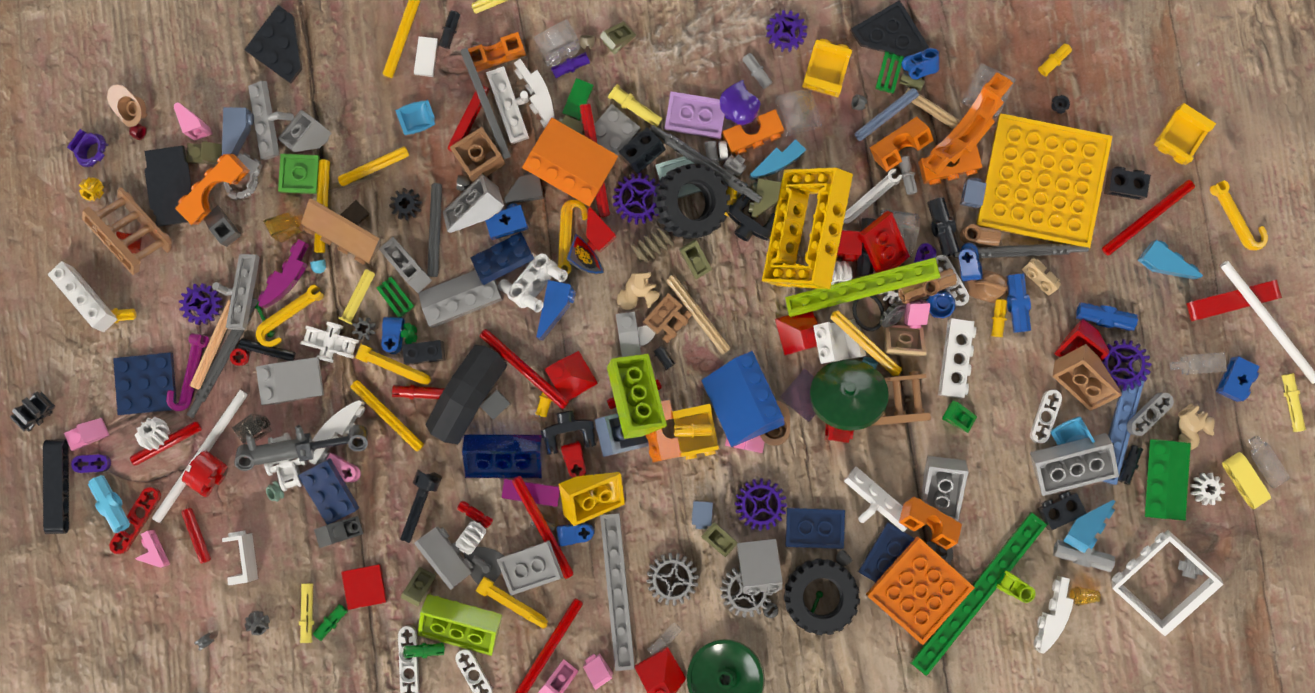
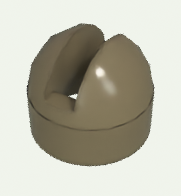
M580 36V46L583 49H586V46H589V49L594 46L595 36Z

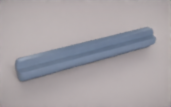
M915 88L909 90L855 132L854 135L857 140L862 141L919 96Z

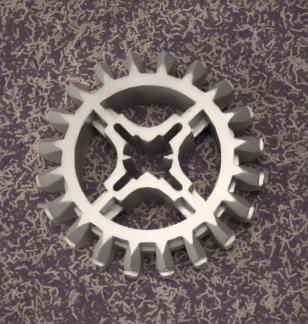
M669 553V559H666L665 555L662 554V562L656 558L654 561L657 566L650 565L654 572H647V575L652 576V579H647L646 582L649 584L653 583L652 586L648 587V590H656L652 596L656 597L659 594L658 602H662L663 598H666L665 605H669V600H673V605L676 606V599H679L680 603L683 604V596L689 600L691 597L688 592L693 594L696 592L691 586H698V583L693 582V579H698L699 576L692 575L697 569L696 567L689 568L693 562L689 561L686 564V556L679 560V553L676 554L675 559L672 558V553ZM673 563L669 573H658L661 567ZM679 565L686 569L689 580L678 575ZM675 569V578L678 577L680 581H674L670 589V580L667 581L665 577H671ZM656 578L667 583L666 593L658 587ZM687 585L681 593L672 595L675 586Z
M732 568L734 575L731 576L730 573H726L729 581L723 579L722 583L727 586L720 587L721 591H726L725 594L721 595V598H728L724 605L731 604L728 609L730 612L736 608V616L739 615L740 611H743L742 616L746 618L747 612L750 613L751 617H754V610L761 614L759 607L762 606L763 609H767L764 601L770 603L771 599L767 598L766 595H773V593L762 592L758 602H756L753 595H750L752 599L746 596V594L742 595L741 569L737 572L735 568ZM737 580L739 590L735 595L731 596V586ZM745 598L748 599L752 606H740L735 601Z

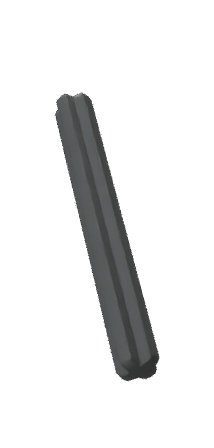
M432 183L427 269L429 277H438L442 185L440 183Z

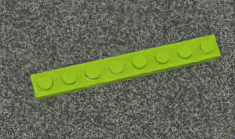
M936 258L833 284L830 289H814L785 297L788 314L792 317L941 277Z

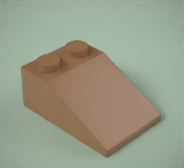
M1086 344L1055 360L1052 376L1090 411L1122 396V392L1098 355Z

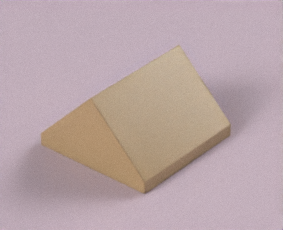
M902 325L885 327L883 352L890 355L917 357L926 355L923 327L910 328V326Z

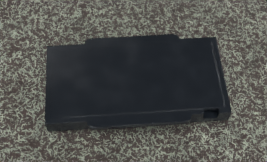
M181 145L144 151L147 166L144 172L149 205L156 216V226L162 227L189 223L175 209L179 205L178 201L180 198L192 191L185 147Z

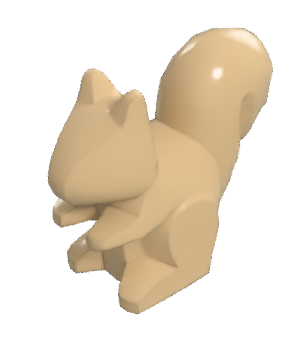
M651 272L631 274V277L626 282L625 290H621L617 295V304L620 308L624 310L634 309L638 303V297H645L647 307L651 308L652 303L660 295L658 291L651 290L656 287V284H649L648 278L651 277Z
M1189 404L1178 414L1180 418L1179 428L1182 432L1178 436V442L1191 443V450L1198 447L1200 443L1197 432L1202 429L1206 434L1213 436L1215 424L1213 417H1207V412L1204 413L1202 411L1198 414L1199 406H1194L1193 404Z

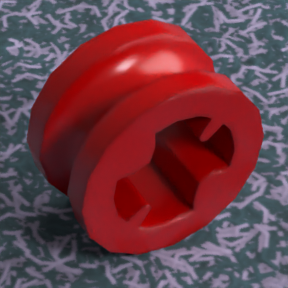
M234 349L230 354V361L234 365L244 366L249 361V354L244 349ZM239 352H241V355H244V358L241 359L240 363H238L239 360L235 359V356H238Z

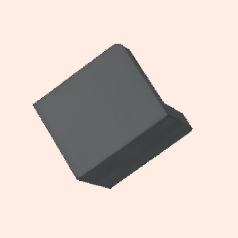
M496 390L480 407L492 419H495L504 409H507L512 404Z

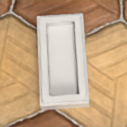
M419 36L414 67L415 75L434 77L438 47L437 38Z

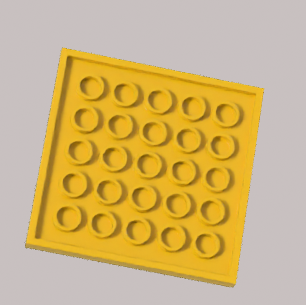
M1000 113L998 115L985 179L987 184L983 205L979 208L976 225L1090 248L1113 136Z

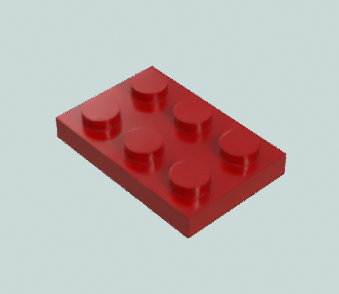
M890 211L883 213L859 233L875 273L897 268L910 257L893 213Z

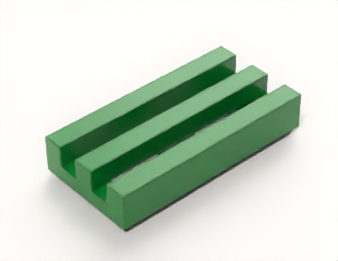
M885 52L875 87L876 90L894 94L903 56L899 57L896 54ZM887 59H891L885 84L882 87L880 85ZM896 60L898 61L890 89L888 88V85L893 70L894 62Z
M392 276L376 287L398 318L403 317L415 307ZM390 283L393 284L409 307L406 308L390 288ZM384 288L388 290V292L391 294V296L394 298L397 304L401 307V309L403 310L401 313L390 300V298L387 296V294L384 292Z

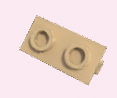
M1033 257L1021 270L1049 296L1059 289L1061 285L1060 280L1051 271L1045 274L1044 271L1047 267L1039 259L1036 260Z

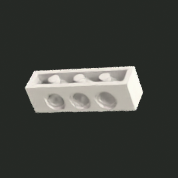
M61 261L48 273V276L91 327L105 332L118 320L74 267Z
M951 318L947 322L938 390L939 396L961 399L965 398V395L968 394L969 384L966 382L967 376L971 374L969 359L973 356L974 346L971 343L972 338H975L976 335L974 321ZM958 335L964 337L965 342L963 345L957 343L956 337ZM955 354L961 355L962 362L960 364L955 363ZM953 373L959 375L960 380L958 383L952 381L951 376Z

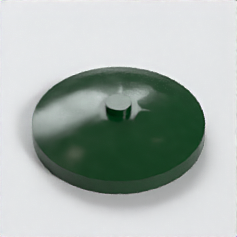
M846 359L827 364L817 372L810 388V402L817 416L834 428L848 431L861 430L876 423L884 414L889 398L887 383L880 372L871 365L858 360Z
M723 639L708 643L696 652L688 667L687 686L689 693H763L765 675L759 658L748 646L735 640Z

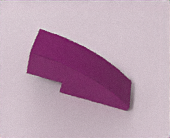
M504 479L502 498L522 501L512 480ZM525 482L536 504L558 507L560 498L558 486Z

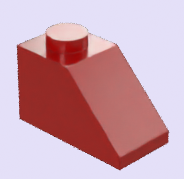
M590 207L587 213L586 237L588 242L586 244L593 251L597 250L600 253L617 237Z

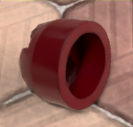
M140 124L129 128L130 135L137 140H142L147 132L146 127Z

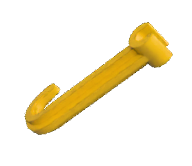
M1223 180L1211 186L1210 193L1217 196L1245 248L1256 251L1266 246L1268 241L1266 229L1264 226L1258 228L1261 241L1256 242L1229 193V183Z
M575 199L565 202L560 212L558 267L564 269L568 275L571 272V265L566 258L571 246L573 208H580L582 220L585 221L587 219V208L581 201Z
M311 285L306 293L263 321L256 330L258 342L266 347H273L281 343L282 339L280 337L272 341H266V334L314 301L322 300L324 294L320 291L314 295L320 288L316 285Z
M361 344L355 356L356 359L366 363L371 362L415 382L426 385L431 382V377L427 374L373 351V348Z
M483 577L475 591L483 596L488 595L539 627L547 628L548 620L542 614L493 585L494 582L489 578Z

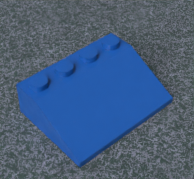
M753 351L734 358L701 380L731 448L785 425L781 410Z

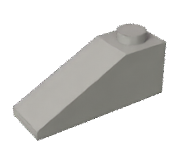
M394 237L379 248L398 273L417 293L432 281Z
M635 312L616 314L622 357L641 355Z

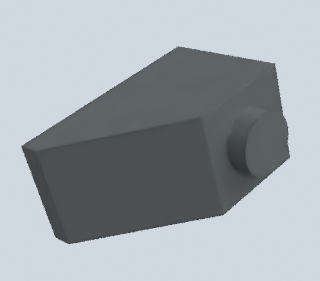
M530 172L520 176L504 198L506 205L544 199L540 178Z

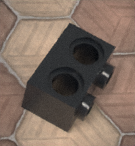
M646 127L618 152L624 162L638 174L666 149L661 140Z
M1114 167L1107 172L1104 194L1143 200L1148 196L1151 175L1145 174V171L1133 170L1132 172L1126 171L1124 167ZM1115 177L1121 179V185L1115 183ZM1134 180L1140 183V188L1134 186Z
M441 340L402 345L405 365L446 360L444 342Z
M1070 491L1061 493L1059 499L1054 501L1049 499L1042 502V506L1037 508L1043 522L1047 524V530H1054L1087 514L1078 494L1070 493ZM1069 500L1073 502V509L1070 511L1066 508ZM1052 508L1056 511V516L1053 519L1049 517V511Z

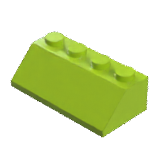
M649 354L612 358L607 366V371L624 439L645 436L666 427L667 424Z
M427 594L420 612L417 635L492 656L500 629L502 614Z

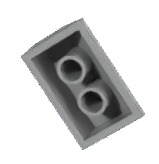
M437 526L414 544L451 590L474 572L471 569L473 565L467 558L464 559L460 555L461 551L456 547V543L452 544L449 541L447 531L443 527L440 529Z

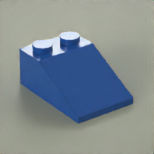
M548 280L536 336L539 340L543 341L569 309L570 303H574L576 292L571 284Z

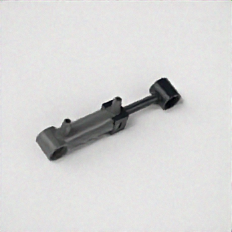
M297 425L295 427L296 439L256 446L252 434L249 433L246 435L247 444H242L237 448L234 463L239 470L248 471L255 465L296 458H299L300 462L313 460L314 449L348 444L353 451H363L368 445V430L363 425H354L350 428L347 436L313 442L311 434H304L302 427Z

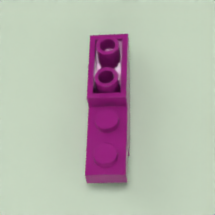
M299 239L297 243H293L290 249L291 255L283 263L282 274L274 271L273 274L269 275L267 279L268 285L258 298V306L267 309L281 300L297 284L308 266L302 260L309 244Z

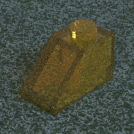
M289 213L263 221L271 237L281 243L302 232L299 228L301 226L299 219L296 215L293 216Z

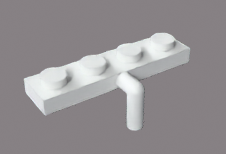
M504 66L486 72L511 145L529 139L518 107L529 102L528 93L522 91L520 97L515 99Z
M858 467L852 469L844 482L871 504L858 517V520L864 523L878 510L904 532L907 527L899 523L903 506Z

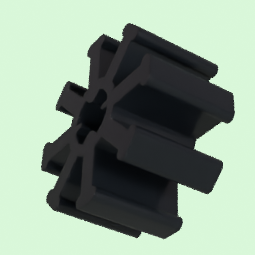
M35 392L30 399L26 397L21 401L23 403L22 406L13 409L12 412L14 414L10 418L23 432L26 430L29 432L33 430L36 424L40 426L44 422L43 418L51 416L55 405L42 392Z

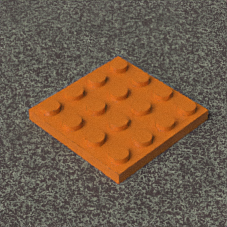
M917 536L870 588L866 595L918 642L924 645L975 587Z

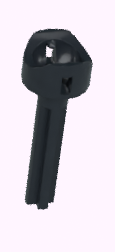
M417 469L413 484L418 487L400 540L407 543L411 542L429 491L436 492L442 479L441 475L435 472L425 474Z

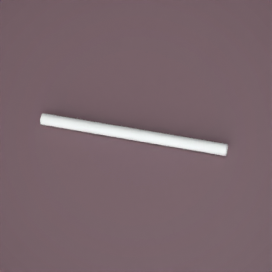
M1223 262L1220 265L1221 269L1309 381L1314 384V369L1230 262Z
M239 390L193 459L201 452H209L248 396L246 392ZM188 464L185 470L189 472L192 466ZM184 472L153 515L152 519L160 523L186 486L182 482Z

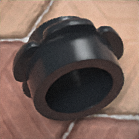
M1055 96L1052 99L1051 108L1053 111L1062 114L1069 109L1070 102L1066 96Z

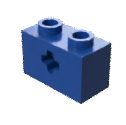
M517 204L508 205L505 210L485 220L492 240L529 229L521 205L517 206ZM504 217L511 219L507 225L503 223Z
M1239 356L1232 357L1216 392L1236 402L1246 400L1251 393L1250 387L1252 382H1255L1258 378L1260 366Z

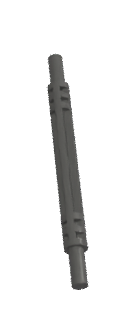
M655 125L650 128L656 136L664 140L666 145L696 165L702 164L706 166V169L712 168L715 170L714 175L719 174L723 178L721 180L723 183L741 195L745 194L758 204L763 199L762 196L748 188L746 183L671 133L667 134Z
M1066 243L977 247L979 258L1069 255L1072 252L1089 251L1087 247ZM960 252L955 253L954 257H959Z
M253 297L248 323L251 320L250 316L258 303V300ZM244 330L230 331L210 367L201 388L195 394V400L187 416L194 418L202 402L206 401Z

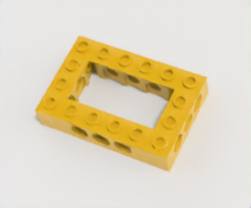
M839 168L784 170L762 282L780 287L830 289L853 177L852 173ZM818 194L816 211L813 214L812 231L809 234L808 251L805 254V261L809 266L796 264L809 195Z

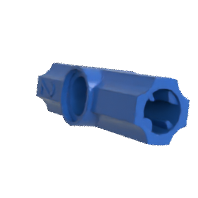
M1024 274L1006 276L1009 293L1007 307L1012 317L1013 333L1031 331L1029 316L1031 301L1026 293Z
M1081 302L1076 310V319H1084L1106 328L1116 327L1134 331L1138 322L1137 314L1118 311L1117 308L1111 306H1095Z

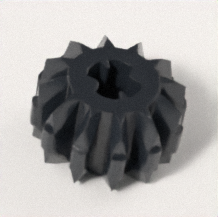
M403 188L402 194L399 191H395L397 198L393 196L390 198L395 203L389 204V207L394 209L392 214H398V219L400 220L405 216V220L409 221L410 215L416 218L417 216L414 212L422 211L417 207L423 204L422 201L418 200L420 195H414L413 189H410L407 193L406 188ZM405 201H408L410 203L407 205V208H404L402 206L405 204Z

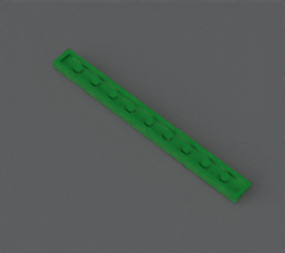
M1032 512L1028 514L973 583L975 588L934 632L910 662L925 676L930 673L997 589V584H1000L1006 575L1005 571L1010 572L1047 526L1046 523Z

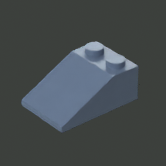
M618 414L594 419L603 457L649 446L646 436L624 439Z

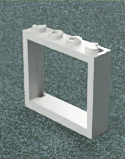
M1169 530L1165 533H1160L1150 547L1146 546L1140 552L1141 555L1136 560H1130L1126 565V569L1123 572L1116 573L1111 582L1112 589L1164 636L1170 633L1223 585L1221 577ZM1170 541L1209 578L1161 620L1123 584Z

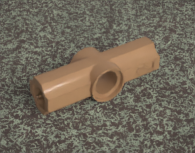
M948 268L939 272L941 278L899 288V298L902 303L907 304L927 295L934 296L938 291L956 285V274L953 272V269ZM929 282V288L926 290V284Z

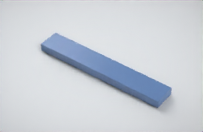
M1124 374L1123 379H1130V377ZM1141 381L1142 385L1140 387L1134 383V390H1131L1128 385L1126 391H1123L1121 386L1122 396L1118 397L1108 437L1113 443L1119 475L1130 433L1127 431V423L1136 414L1144 381ZM1119 477L1102 482L1117 485Z

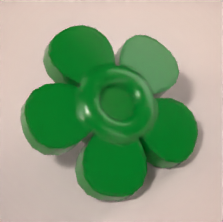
M405 323V330H401V337L405 338V344H412V342H416L418 336L415 334L417 333V327L410 323Z

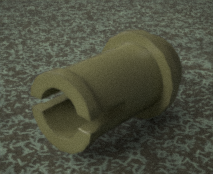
M904 72L899 84L921 91L925 81L922 80V77L914 80L909 74Z

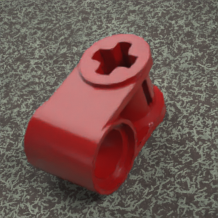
M580 441L562 445L561 451L569 475L572 478L577 477L576 473H572V470L577 465L579 468H582L578 476H585L586 467Z

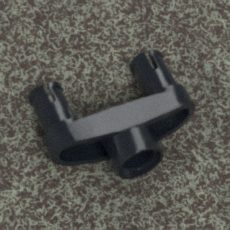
M739 193L733 205H730L729 212H727L728 216L738 225L734 234L746 242L750 240L752 235L770 241L775 213H772L766 224L761 226L742 212L751 198Z
M573 410L557 413L558 423L541 430L547 455L552 454L551 446L554 454L559 453L555 436L561 433L580 430L583 434L585 448L590 447L588 439H590L592 447L597 445L593 430L595 428L594 420H575Z

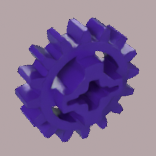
M782 10L781 16L775 13V19L770 18V24L766 27L769 30L766 33V37H771L769 44L775 43L774 49L781 47V52L785 48H787L788 52H791L792 47L797 50L799 48L798 43L803 45L804 40L802 38L807 36V33L803 32L807 30V26H802L805 20L798 19L799 13L793 16L792 10H790L789 14ZM777 24L779 30L774 33V27ZM784 29H785L786 31H787V30H790V33H789V34H788L787 32L783 33V30H784ZM799 29V36L796 39L794 32Z
M201 283L200 287L197 284H193V289L187 287L188 293L181 294L184 300H179V303L183 304V307L179 308V310L185 311L182 316L184 318L189 317L188 322L193 323L195 321L196 325H201V322H203V324L207 325L208 319L215 321L214 315L220 316L217 310L223 308V306L218 305L222 298L216 297L219 292L213 291L212 286L206 288V284ZM202 292H206L207 294H209L210 298H205V295ZM201 301L205 302L201 305V308L197 307L199 304H201ZM191 311H196L199 317L193 315Z

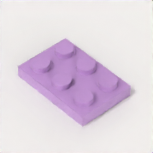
M677 92L670 93L664 130L721 139L724 113L720 109V99Z

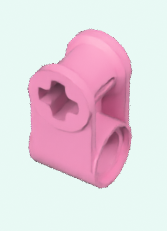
M329 453L327 459L331 458L344 482L358 481L361 471L357 466L345 461V459L338 455ZM348 470H350L352 477H349Z

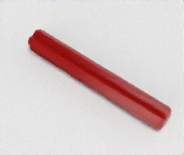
M193 422L169 435V439L164 441V445H159L158 450L153 448L150 451L145 448L130 456V461L133 465H139L198 433L202 428L198 422Z

